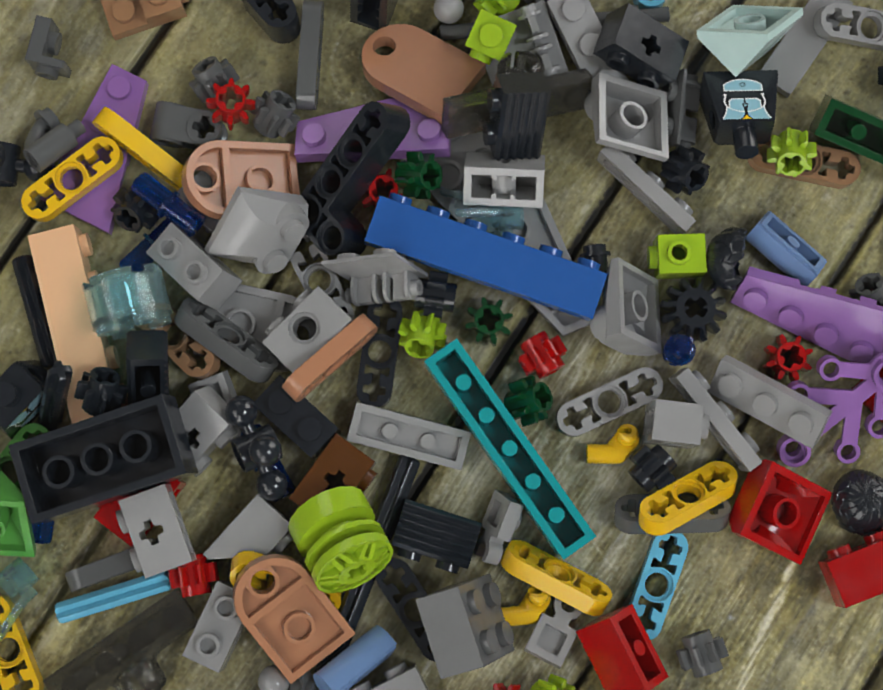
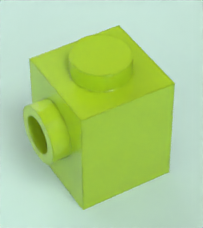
M481 9L465 43V46L472 48L469 56L488 65L491 64L493 59L501 62L517 25Z
M705 233L657 235L653 241V246L647 247L648 269H654V278L659 280L703 277L707 273Z

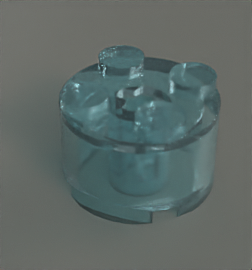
M143 264L144 272L132 271L131 266L116 268L89 278V284H82L93 331L97 333L98 337L111 335L112 340L127 338L129 331H135L134 328L148 324L149 329H154L172 323L170 315L173 311L159 264Z

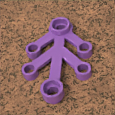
M883 353L873 357L869 363L843 362L832 355L822 356L817 361V373L826 381H835L839 377L864 379L853 389L808 387L806 383L800 380L792 381L787 385V387L793 390L804 388V396L819 404L832 405L828 409L833 412L822 435L843 419L841 438L835 442L833 447L834 454L843 463H853L860 456L858 436L863 402L874 393L873 413L866 417L864 426L872 437L877 439L883 438V427L878 431L872 430V425L875 421L883 420V377L879 376V372L883 367ZM829 362H834L836 364L835 370L830 374H825L823 372L824 366ZM784 434L776 445L778 456L784 464L790 467L804 465L811 456V448L798 442V447L795 451L786 452L785 448L788 443L798 441ZM852 445L853 450L849 455H841V450L844 446Z

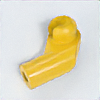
M623 424L619 426L617 432L607 444H587L586 463L620 464L625 462L639 444L638 429L632 424Z
M529 586L519 606L501 607L505 621L511 626L537 623L542 613L550 605L551 595L533 586Z

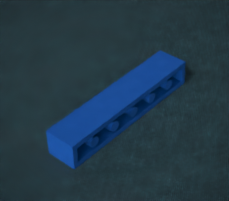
M390 193L389 198L379 196L364 240L365 245L377 249H394L400 256L587 321L593 319L608 273L599 271L601 264L582 257H578L577 262L561 258L563 251L544 244H540L539 250L524 245L525 238L510 232L503 231L501 237L486 232L488 228L486 224L465 218L464 224L449 219L450 212L428 205L426 211L411 206L412 199L396 193Z

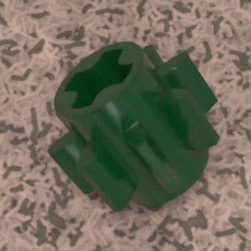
M407 151V160L396 162L394 182L403 189L402 196L430 199V190L440 189L443 173L442 167L434 161L435 154Z
M482 297L481 307L478 310L468 307L467 312L470 316L474 317V322L467 323L465 330L475 329L477 333L476 344L480 343L482 338L490 339V343L494 347L497 343L496 336L499 333L509 337L511 332L503 324L513 318V314H503L500 310L503 300L500 299L494 306L488 305L486 298ZM489 313L492 319L498 318L499 321L495 323L493 331H488L486 325L479 326L478 323L483 320V314Z
M531 375L508 384L510 391L504 397V406L514 420L521 419L522 427H526L548 419L546 411L552 407L553 396L545 383H536L535 376Z

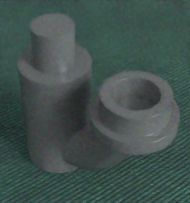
M47 107L34 112L36 122L26 137L23 150L24 157L28 163L39 173L78 145L77 138L86 132L84 125L78 119L66 126L60 123L55 113Z

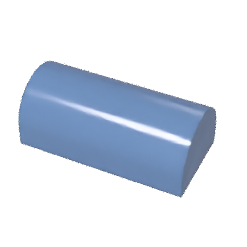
M768 211L746 235L745 240L786 276L799 279L801 285L808 286L827 263L822 255L771 211Z
M375 625L314 673V682L319 690H350L387 660L396 649L397 643L385 629Z

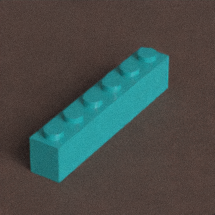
M456 338L424 361V366L472 432L519 502L524 505V509L559 559H566L593 540L596 535L459 340Z

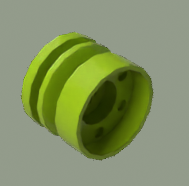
M339 486L319 493L302 504L289 520L288 531L301 556L305 557V564L318 590L325 593H341L368 582L387 566L393 555L394 550L380 523L375 521L376 517L361 489L354 486Z

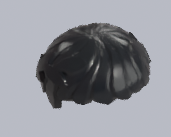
M727 228L716 235L708 245L706 253L707 271L717 287L734 291L742 281L738 270L740 266L738 261L744 258V250H746L744 242L747 233L746 228Z
M856 469L842 475L836 482L831 496L832 510L835 513L836 519L839 520V526L850 533L861 535V537L883 529V478L863 469Z

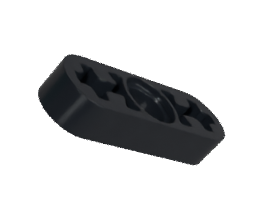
M384 301L382 304L375 303L368 307L367 317L378 327V331H380L381 321L379 316L374 315L375 310H382L383 304H390L391 311L397 313L395 318H389L387 323V332L395 331L394 338L385 334H375L362 347L357 382V396L362 403L382 408L389 403L392 397L399 349L398 343L400 340L398 330L403 318V310L399 301L391 303ZM383 341L391 347V356L384 363H376L369 357V348L375 342ZM367 366L379 371L390 369L388 377L380 374L379 384L381 388L386 389L385 395H378L377 401H370L369 394L364 392V387L371 386L373 381V373L365 374Z
M391 558L387 566L392 565L394 569L402 567L405 574L401 577V581L406 588L411 583H414L417 591L407 593L397 603L393 595L399 594L400 591L394 583L387 585L383 579L388 575L385 568L376 575L377 584L423 655L435 662L432 652L427 648L429 641L426 632L424 631L421 636H418L415 631L416 628L423 627L422 620L412 621L404 612V607L408 600L420 598L428 594L405 561L399 558Z

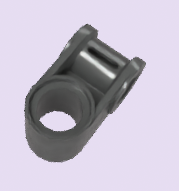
M158 101L149 139L162 146L195 150L200 145L209 141L228 140V131L221 121L215 124L212 122L214 112L186 107L173 102ZM209 125H211L215 129L214 133L208 132L204 138L200 134L201 130H208Z

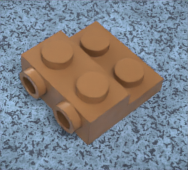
M101 0L112 36L116 41L187 17L183 3L190 0Z

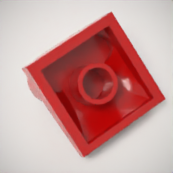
M763 459L761 464L751 472H748L729 516L731 531L739 537L745 538L801 565L833 493L774 461Z

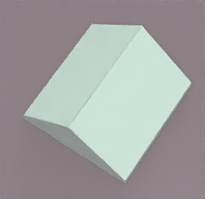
M732 5L696 30L697 38L737 77L780 41L803 16V7Z

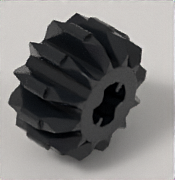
M702 277L695 279L693 287H691L687 278L680 279V290L674 286H669L666 293L672 300H662L659 305L660 308L671 311V313L665 314L660 318L661 323L667 324L673 321L675 326L670 329L669 335L674 337L680 330H683L682 338L684 343L691 342L694 333L700 343L707 340V331L715 335L721 330L714 320L723 321L727 317V313L716 309V307L726 302L725 297L714 299L712 294L717 290V286L713 283L704 290ZM694 302L698 304L701 309L697 313L701 314V317L697 314L692 318L685 313L689 307H686L685 304L688 306Z

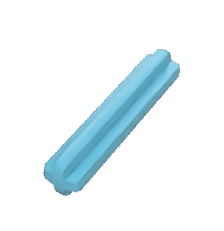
M168 571L146 579L145 576H141L55 604L56 617L59 623H66L169 591L171 588Z

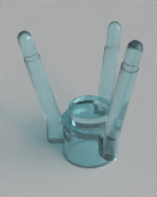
M441 189L440 191L441 196L463 200V191ZM489 206V208L456 209L454 212L458 217H490L491 228L498 227V230L490 233L500 237L503 231L513 233V230H523L524 227L523 207Z
M20 556L0 572V586L12 599L17 594L21 595L0 626V642L27 603L38 594L33 586L40 579Z

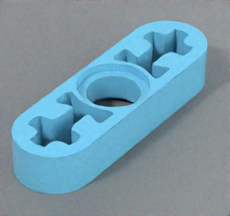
M682 533L653 536L629 605L633 604L638 616H642L646 605L638 604L640 596L650 602L661 603L659 611L651 607L648 619L654 622L652 629L645 628L650 640L656 638L661 632L688 553V542ZM670 536L675 538L674 544L679 547V552L677 554L671 553L666 563L667 565H674L672 573L662 567H651L653 558L658 562L662 561L664 550L659 547L660 541H668ZM653 573H660L667 580V589L660 596L650 595L645 588L647 577Z

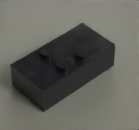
M160 394L8 445L31 524L49 523L198 473L176 397L166 394Z

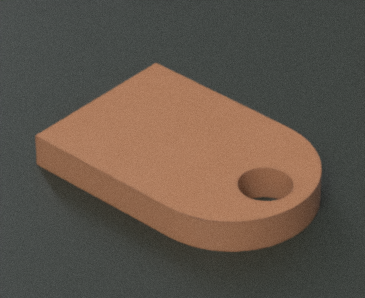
M393 24L380 28L368 37L362 48L363 73L373 87L426 117L437 120L441 125L448 120L486 73L485 63L470 57L466 52L413 25ZM383 46L394 49L389 55H380L375 52L376 49Z
M231 140L206 142L194 150L183 166L181 179L184 193L191 205L200 213L218 220L222 217L238 186L300 195L297 160L294 155L295 144ZM194 172H206L211 177L212 186L210 188L199 186L194 179Z
M268 554L258 557L249 562L236 578L233 587V603L240 621L290 684L356 634L325 592L318 590L307 569L290 556ZM263 570L271 572L273 574V582L270 587L264 590H257L251 586V579L255 573Z

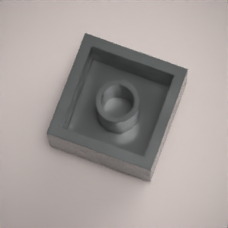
M490 573L447 586L415 599L440 679L485 667L515 650L512 627L505 621L500 606L501 593L497 584L492 581Z

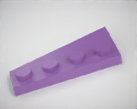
M112 64L81 121L86 132L77 138L78 145L65 154L59 164L92 139L100 136L107 137L92 124V121L104 106L117 113L138 130L149 86L147 81ZM100 148L97 151L99 159L91 165L86 159L80 163L93 176L97 172L91 166L98 161L108 164L112 160L109 154L113 149L106 151L104 148ZM122 148L124 160L121 168L63 211L111 236L115 224L113 221L114 213L110 210L116 203L113 196L122 187L127 166L129 167L131 155ZM77 169L67 171L62 179L63 186L69 190L78 188L83 182V174ZM53 182L51 185H49V187L54 191V193H52L47 198L41 196L40 199L46 203L47 199H49L54 194H56L60 198V200L63 199L65 196L55 187Z
M394 98L377 101L401 106L406 109L410 116V129L390 159H407V151L435 154L434 158L451 156L452 115L441 125L437 120L426 117ZM364 105L299 121L296 129L294 153L297 163L324 162Z
M754 267L748 268L741 283H739L732 295L730 303L797 336H801L850 362L869 363L873 357L883 353V306L876 305L877 300L864 296H860V300L836 294L837 289L822 285L821 288L816 289L801 285L799 279Z

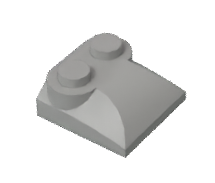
M599 72L591 80V92L584 101L585 111L593 121L595 142L663 162L669 159L667 92Z
M238 186L204 250L209 255L253 263L257 270L263 274L277 273L286 267L309 227V205L302 195Z
M619 257L611 259L604 284L603 305L596 308L594 317L590 320L592 334L602 344L625 355L652 356L661 354L658 280Z

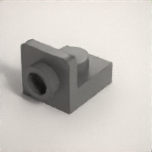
M36 15L25 60L39 77L49 80H57L58 76L70 78L72 70L67 63L53 58V55L57 56L62 45V34L59 33V28L52 18Z

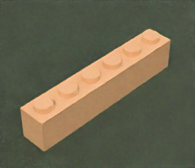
M71 224L28 235L27 237L56 359L61 361L63 365H70L73 373L66 402L71 423L74 424L94 417L82 409L83 400L74 398L77 382L82 380L83 372L90 373L96 367H107L115 370L120 368V360L116 347L114 345L109 346L106 331L111 330V322L106 308H100L97 296L98 293H102V285L98 272L96 270L91 271L88 257L93 255V247L88 233L83 234L77 226ZM128 393L125 399V403H122L121 407L128 405Z

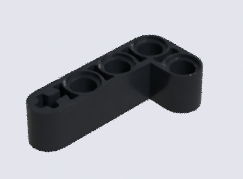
M374 101L366 103L301 193L309 205V227L305 234L325 255L337 256L342 253L360 255L365 250L367 245H365L364 240L367 231L351 211L406 137L411 121L408 112L403 107Z

